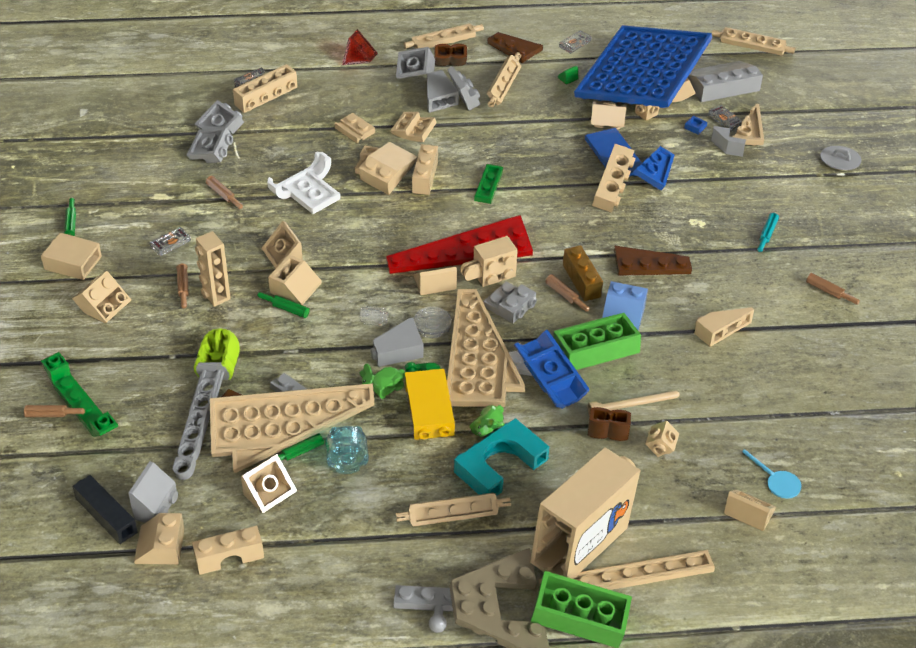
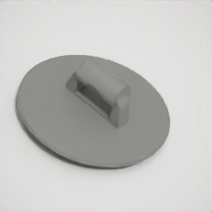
M829 146L824 148L820 154L821 160L826 165L839 170L855 169L860 166L862 161L861 156L856 151L844 146Z

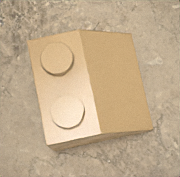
M159 513L141 525L134 559L135 564L179 565L184 536L182 513Z

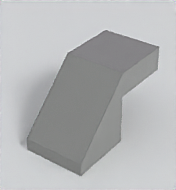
M714 126L711 141L725 154L743 157L746 139L729 137L731 128Z

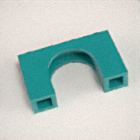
M515 418L505 423L497 431L490 433L481 442L475 443L466 452L460 453L454 459V473L478 495L495 493L497 496L503 492L504 478L486 463L490 456L497 453H510L520 458L532 470H535L548 461L550 446Z

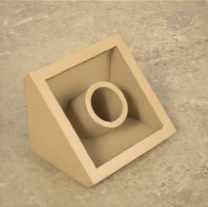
M282 221L261 248L275 268L288 255L303 260L301 242L287 223Z
M451 267L414 274L420 296L457 289V268Z
M277 454L241 476L243 495L261 513H264L297 491Z
M733 490L728 494L724 514L764 531L776 506L742 491Z

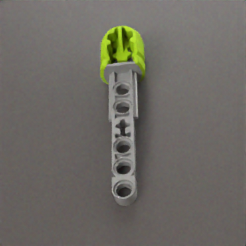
M218 328L209 331L204 336L197 354L194 372L199 377L177 451L179 457L175 458L173 464V471L179 480H186L193 475L210 419V398L218 397L222 380H230L234 373L240 346L235 334L227 329ZM208 385L213 386L210 390H203ZM208 401L205 406H198L201 402ZM198 433L196 438L189 439L191 434ZM187 450H193L190 455H183ZM188 466L185 472H178L181 467Z

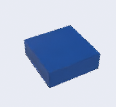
M692 116L685 123L684 129L699 134L707 127V122Z

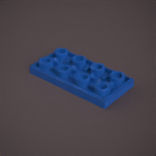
M616 127L585 135L586 142L605 168L615 144L631 149ZM635 153L633 154V157L636 158L633 167L628 168L631 171L629 176H636L633 172L642 164Z

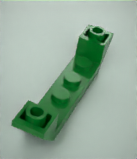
M59 352L41 360L54 389L70 408L85 409L84 414L75 415L93 437L101 436L118 427V423L109 412L103 414L74 379L68 362Z

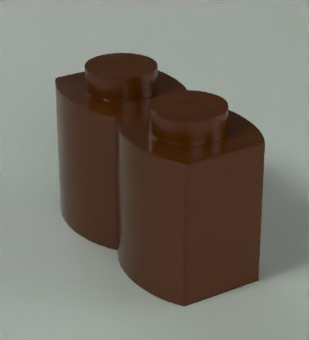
M435 45V65H465L467 61V45Z
M602 407L590 408L587 435L597 439L609 438L615 441H626L629 437L631 413L618 409L610 411Z

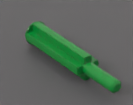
M74 198L69 199V207L66 208L64 234L75 236L76 224Z
M262 292L257 294L259 298L272 302V306L300 317L307 318L310 313V308L275 295V297H272Z
M318 433L281 450L282 453L278 457L280 461L283 459L291 460L324 445L323 437Z

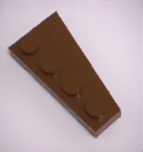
M614 246L618 276L691 274L692 272L689 256Z

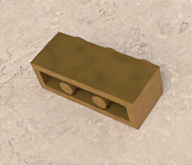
M579 245L564 249L563 267L583 301L601 298L603 280L583 247Z

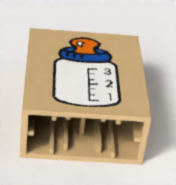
M606 447L602 449L540 503L530 563L543 572L548 571L574 579L628 528L641 470L629 458L618 456Z

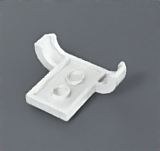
M315 152L313 163L278 184H274L273 179L270 177L267 181L269 190L279 198L287 199L292 197L312 214L340 200V193L322 180L331 166V158L323 152Z

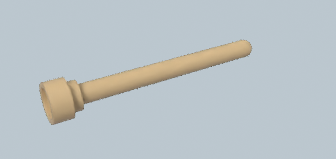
M670 391L605 404L598 403L597 401L588 402L587 410L590 416V408L602 407L611 411L676 399L680 394L678 391Z

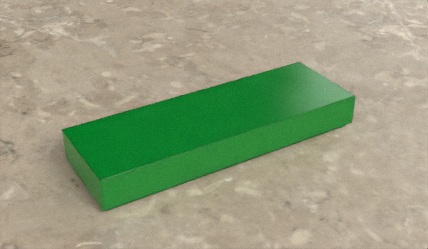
M486 164L474 196V201L487 204L492 203L503 173L502 166Z

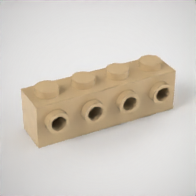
M286 64L234 88V105L245 113L297 88L296 71Z
M211 231L196 238L197 246L195 251L198 255L197 265L200 269L201 293L213 306H217L231 298L224 244Z

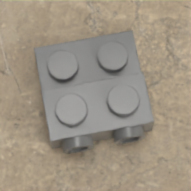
M453 66L448 68L451 80L459 91V96L468 110L479 106L478 98L480 95L476 88H472L474 86L470 78L466 79L460 71L456 72Z
M217 100L199 118L195 125L199 129L226 127L230 133L234 134L244 121L240 112L237 110L233 111L227 103L224 102L223 104Z
M226 127L200 129L187 153V157L190 160L204 159L206 163H220L227 156V148L233 143V136Z
M506 281L486 298L483 303L486 309L514 323L522 318L527 310L535 306L537 298L536 292L522 284L516 287Z

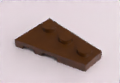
M500 32L487 38V44L508 56H514L517 52L520 53V63L543 51V45Z

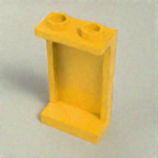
M445 370L405 372V389L408 393L414 439L454 436L455 421Z

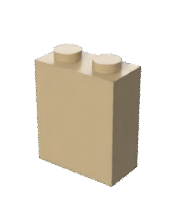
M59 233L52 240L49 247L43 251L41 260L45 270L84 280L102 255L99 243Z

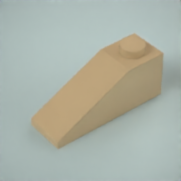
M750 307L710 312L697 319L694 334L711 347L750 324L754 309Z

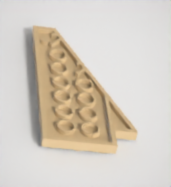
M458 289L447 376L451 406L487 407L489 405H501L505 407L506 392H525V384L477 289Z
M373 383L210 398L212 457L232 455L233 471L237 473L374 406Z

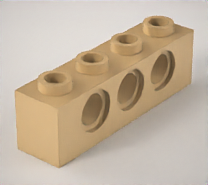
M618 144L614 145L592 206L611 213L614 206L618 207L621 199L618 195L619 193L623 194L626 186L623 182L624 180L628 181L631 172L628 168L633 167L636 159L633 157L635 150Z

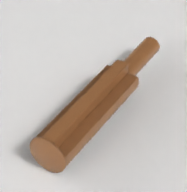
M209 176L206 179V184L228 203L231 201L239 209L243 208V205L233 197L235 194L214 176Z
M183 263L178 264L176 269L178 296L181 297V307L186 308V297L189 295L188 267Z
M810 273L807 277V283L838 299L842 297L856 305L860 303L859 299L845 293V289L814 273Z
M551 274L546 278L545 283L571 304L576 303L585 312L589 311L590 308L578 299L579 295L557 277Z
M26 405L24 408L25 417H65L67 414L85 413L84 408H67L66 405Z

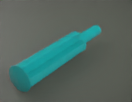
M777 213L769 214L759 240L761 242L757 249L759 252H762L765 244L770 241L779 220Z

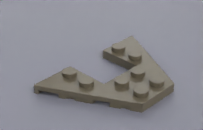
M530 548L451 580L449 587L455 624L469 628L481 636L483 634L496 639V643L507 648H549L545 626L531 623V621L501 620L496 588L534 590L537 585L534 567L530 563Z

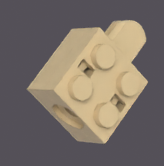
M508 236L474 246V260L463 263L460 271L467 281L477 278L482 287L516 277L518 249Z

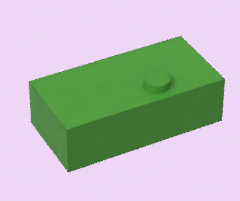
M625 313L554 331L555 341L576 370L640 353L641 334Z
M544 571L531 623H538L541 626L619 648L625 635L632 596Z

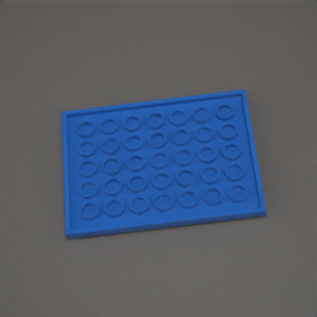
M622 25L578 85L574 95L582 99L668 108L712 40V33Z

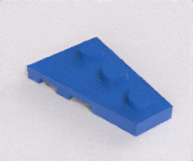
M660 146L634 170L633 174L662 191L666 185L675 155Z

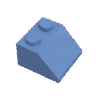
M611 281L602 318L625 313L637 330H639L648 289Z

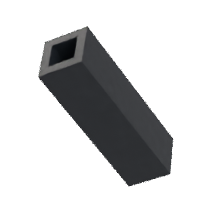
M91 475L79 480L72 486L76 500L119 544H122L138 533L135 519Z

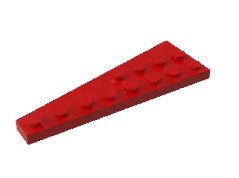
M518 215L386 256L389 274L462 265L474 260V246L508 236L518 249L517 258L533 256V249L522 217Z

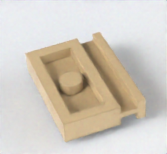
M354 113L342 118L339 123L335 122V129L356 143L375 133V127Z

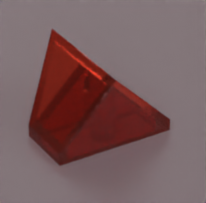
M358 29L348 38L342 66L370 63L378 54Z

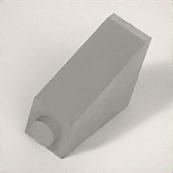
M442 70L428 73V112L459 105V91Z
M413 318L405 320L373 340V348L370 349L372 360H376L378 367L423 358V342Z

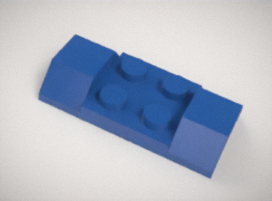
M545 330L536 340L522 345L517 342L514 344V347L523 358L525 366L556 407L563 409L572 405L589 392V387L548 330Z

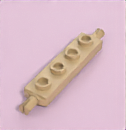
M469 23L414 36L412 41L404 42V48H432L437 44L467 40L476 37V32L483 31L484 27L482 24L474 26Z
M725 27L722 32L712 31V36L719 37L722 43L781 56L785 52L794 54L796 47L786 46V40L728 27Z
M517 52L514 56H508L487 92L490 98L488 102L489 107L502 103L521 68L519 63L520 53Z
M486 493L409 504L408 512L396 513V521L409 520L412 526L497 515L499 507L511 506L510 497L497 499L495 493Z

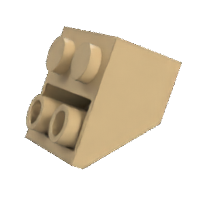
M288 255L268 277L270 294L301 305L322 284L321 279L304 260Z
M108 271L97 276L72 298L85 314L103 323H107L131 301V298Z

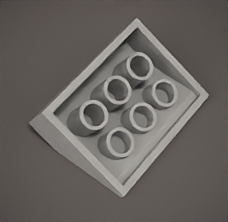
M742 61L694 69L688 76L696 96L701 102L760 91L763 74L755 65Z

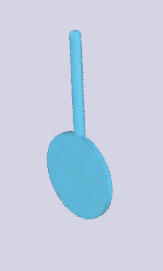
M745 449L742 451L770 474L767 484L769 490L774 495L788 499L800 493L801 482L797 476L787 471L772 472Z

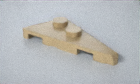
M759 104L752 107L750 114L745 117L741 126L738 127L735 136H732L734 138L746 139L745 145L756 146L764 144Z

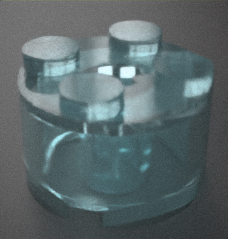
M342 426L330 429L325 440L327 463L330 468L332 466L336 469V472L342 474H351L359 471V468L363 465L365 466L369 460L367 438L362 428L359 426Z

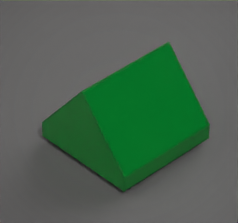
M574 66L563 71L557 76L558 79L566 85L578 80V67Z

